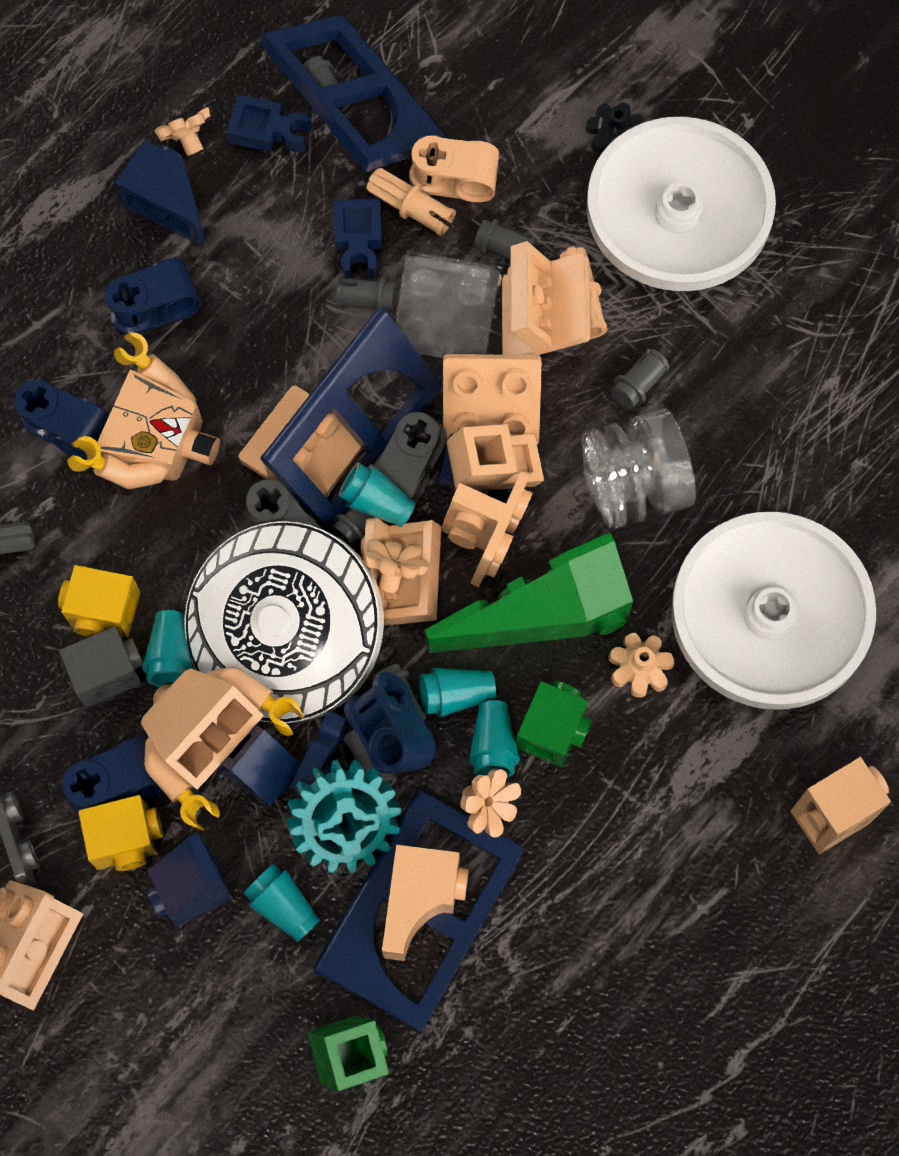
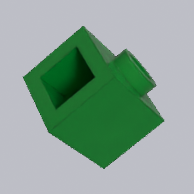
M541 681L517 734V749L563 767L571 746L575 745L581 748L591 726L592 719L585 717L588 700L581 698V692L566 683L555 681L550 685Z
M356 1015L307 1032L321 1085L341 1091L389 1074L385 1056H387L386 1041L382 1030L376 1025L375 1020Z

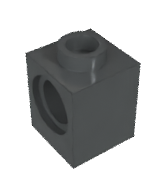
M116 626L59 650L76 695L86 708L142 684L136 668L143 665L138 648L133 638L124 641Z

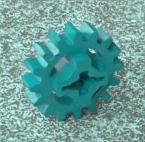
M338 760L332 761L331 773L324 775L317 767L312 769L315 782L309 785L299 781L296 786L302 799H290L287 804L294 817L287 819L286 824L290 834L295 835L292 841L298 853L306 852L309 864L313 867L324 859L329 873H334L339 863H345L349 872L353 873L356 871V861L362 858L372 866L375 864L372 852L376 848L386 852L391 849L385 838L386 834H399L400 831L396 820L392 818L401 814V808L396 799H392L396 793L389 781L382 782L383 778L375 767L368 770L364 775V769L357 760L352 762L348 771L342 770ZM351 788L359 789L366 793L357 795ZM345 813L346 819L342 820V814ZM330 839L336 844L326 843L324 840Z

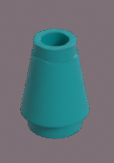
M358 462L346 477L339 491V497L347 501L346 506L348 508L377 517L389 523H394L399 527H402L407 522L416 505L415 501L408 498V495L373 464L366 467Z
M163 610L155 614L142 665L143 671L147 674L148 683L153 686L161 687L165 684H173L184 671L190 668L193 669L185 637V616L181 612Z
M432 668L431 673L421 674L419 677L422 708L425 714L436 713L437 717L440 718L479 705L484 701L495 700L496 685L492 671Z
M499 700L484 701L478 705L469 763L474 766V774L476 776L487 775L491 769H502L507 773V778L514 775L515 765L519 763L520 758L508 704Z
M274 864L265 870L243 893L252 902L249 905L251 909L289 936L291 935L297 942L320 921L313 913V909L288 871L281 872Z

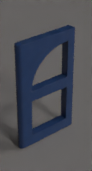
M344 15L263 33L259 44L365 172L412 158L411 153L414 144L425 136L447 138ZM336 40L365 76L320 87L291 51ZM383 96L392 112L393 130L386 138L369 146L338 107Z
M377 308L260 459L323 529L331 531V526L335 524L334 517L339 513L344 515L350 509L346 506L347 501L339 497L341 487L329 501L293 461L295 455L331 411L366 452L360 463L366 467L371 464L375 465L377 459L384 452L399 421L409 413H423L443 387V384L390 315L382 308ZM378 370H393L406 377L416 389L380 434L345 391L356 380L368 373Z
M417 790L398 822L399 834H391L388 839L391 849L388 852L381 851L375 864L372 866L315 963L313 970L318 976L326 977L422 1034L525 848L502 835L494 838L487 834L485 830L479 834L475 833L468 827V816L430 796L426 791ZM430 821L499 860V863L466 921L459 919L451 913H441L424 923L425 926L452 940L453 944L420 1003L417 1005L403 995L384 972L375 949L374 928L382 902L384 901L387 904L389 902L396 845L415 847Z

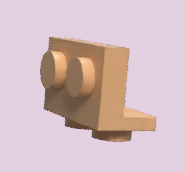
M377 517L366 519L365 536L361 540L363 561L364 554L367 552L368 541L376 539L384 544V546L386 541L397 542L401 544L402 551L410 545L417 546L423 550L420 559L429 563L425 575H417L415 578L401 577L398 591L395 593L381 590L379 588L382 575L380 569L368 567L380 592L384 613V626L435 621L437 619L442 527L433 520L407 523L399 527L397 525L389 526Z

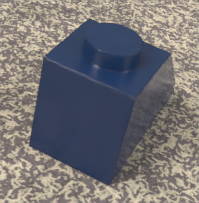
M144 140L115 181L122 206L200 246L205 237L184 159L178 152L168 146H161L159 148Z
M255 725L216 770L247 794L271 806L277 797L288 790L292 783V778L300 767V763L264 729Z
M199 833L188 837L148 870L154 886L146 889L150 902L159 918L168 915L169 919L176 926L233 899L211 850Z

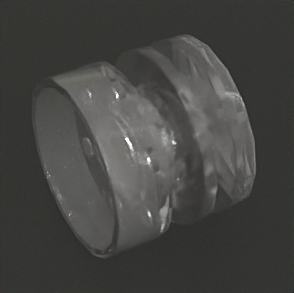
M667 408L631 417L630 441H628L624 431L617 422L605 425L604 435L598 428L582 432L583 469L587 486L604 522L610 529L615 530L625 527L627 515L633 522L644 521L646 516L645 497L648 498L652 507L659 515L694 506L696 492L691 461L681 431Z

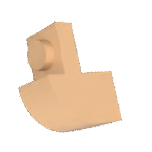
M508 424L462 427L448 438L446 442L455 490H457L459 483L485 495L491 490L513 488L521 470L530 474L525 487H535L544 481L535 434L510 436Z

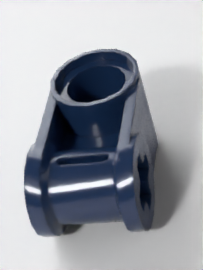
M178 258L162 260L149 268L127 276L118 277L110 282L105 291L106 304L111 310L112 325L123 335L128 333L142 334L164 324L184 320L195 314L202 304L185 263ZM122 289H125L127 296L124 298L122 297L121 293ZM132 315H136L137 323H133Z
M39 379L23 383L16 390L14 396V406L22 417V422L29 433L55 445L70 456H79L84 460H87L86 453L80 448H75L72 443L83 436L91 437L98 441L109 417L105 410L91 401L75 397Z
M390 672L380 673L374 678L373 686L363 695H355L346 701L344 705L346 718L358 734L376 770L392 774L420 770L432 762L436 752L433 734L425 725L414 705L409 689L396 675Z
M148 737L127 740L109 751L77 762L68 768L63 776L62 789L76 813L79 814L78 810L140 795L145 801L163 792L146 772L144 766L145 742ZM93 782L95 794L86 798L84 795V785Z

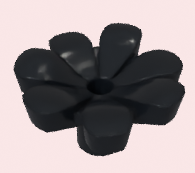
M607 103L601 104L595 112L596 117H590L585 125L587 133L597 134L591 143L592 150L596 153H602L618 136L644 123L643 116L641 114L630 115V105L626 103H620L613 108Z

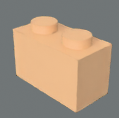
M859 757L808 788L790 812L820 855L870 824L891 803L886 795L889 793V788L881 773L873 766L867 767L863 759Z

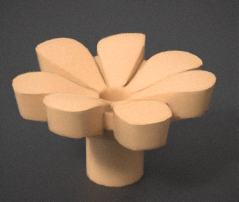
M209 107L203 108L196 115L188 118L186 122L183 118L175 119L168 123V125L156 128L154 132L160 141L180 139L187 156L201 151L203 147L196 132L200 130V126L205 123V120L211 116Z
M371 539L367 543L364 564L370 568L380 569L382 575L379 588L381 590L395 593L398 591L401 577L415 578L417 575H425L429 563L420 559L423 553L421 548L410 545L402 551L401 544L397 542L386 541L384 546L380 541Z
M636 633L626 635L623 638L625 649L615 647L608 656L612 664L619 665V668L611 675L612 683L617 687H622L630 682V692L634 697H644L647 694L649 684L655 691H663L668 685V680L662 670H670L674 667L672 654L659 652L662 647V640L657 636L652 635L645 642H641L640 637Z
M491 769L487 775H477L473 779L472 785L467 786L462 793L460 805L463 810L471 813L467 824L475 833L479 834L485 830L490 836L494 838L499 837L504 830L501 819L511 822L516 816L517 809L514 805L509 804V801L519 798L521 787L518 783H505L507 773L502 769Z

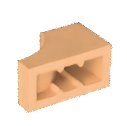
M396 845L382 953L385 959L405 961L410 942L419 928L438 914H453L455 899L465 901L469 869L459 868V852Z

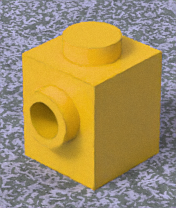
M74 565L71 579L64 580L62 583L58 606L59 609H62L61 612L70 626L74 627L73 631L79 635L91 637L116 626L120 635L128 638L141 592L133 576Z
M140 795L78 810L88 861L97 870L115 866L116 871L132 870L144 866L147 863V857L158 855L155 839L163 838L160 817L157 808L149 809Z

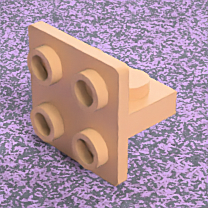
M528 241L511 246V266L508 268L507 275H504L502 278V355H541L588 342L590 340L588 257L583 253H577L550 261Z
M446 354L443 358V428L446 431L447 439L450 434H455L462 427L508 424L510 436L535 434L538 445L541 357L539 355Z
M292 386L240 452V462L265 479H272L281 483L262 462L260 457L310 394L297 386ZM330 411L295 455L293 461L327 497L362 451V447Z
M521 470L506 503L459 483L442 524L441 531L449 534L448 538L463 548L475 549V547L485 550L470 584L479 587L485 574L493 578L495 577L514 537L509 534H514L533 494L524 489L530 474Z
M12 880L7 883L5 888H1L0 995L34 1011L83 913L54 899L53 895Z

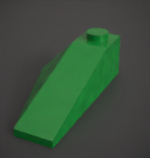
M611 533L602 535L551 559L548 562L552 569L536 580H525L521 576L508 583V588L499 594L498 601L491 605L488 600L476 601L424 630L425 645L429 653L585 637L596 631L600 635H606L621 628L627 622L625 618L630 616L633 599Z

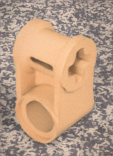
M425 136L414 144L411 153L413 164L409 171V179L413 187L419 184L423 186V192L427 195L459 198L469 202H486L494 197L499 161V151L494 145L483 141H462L437 136ZM431 148L435 149L434 156H430ZM428 175L432 176L430 184L427 183Z

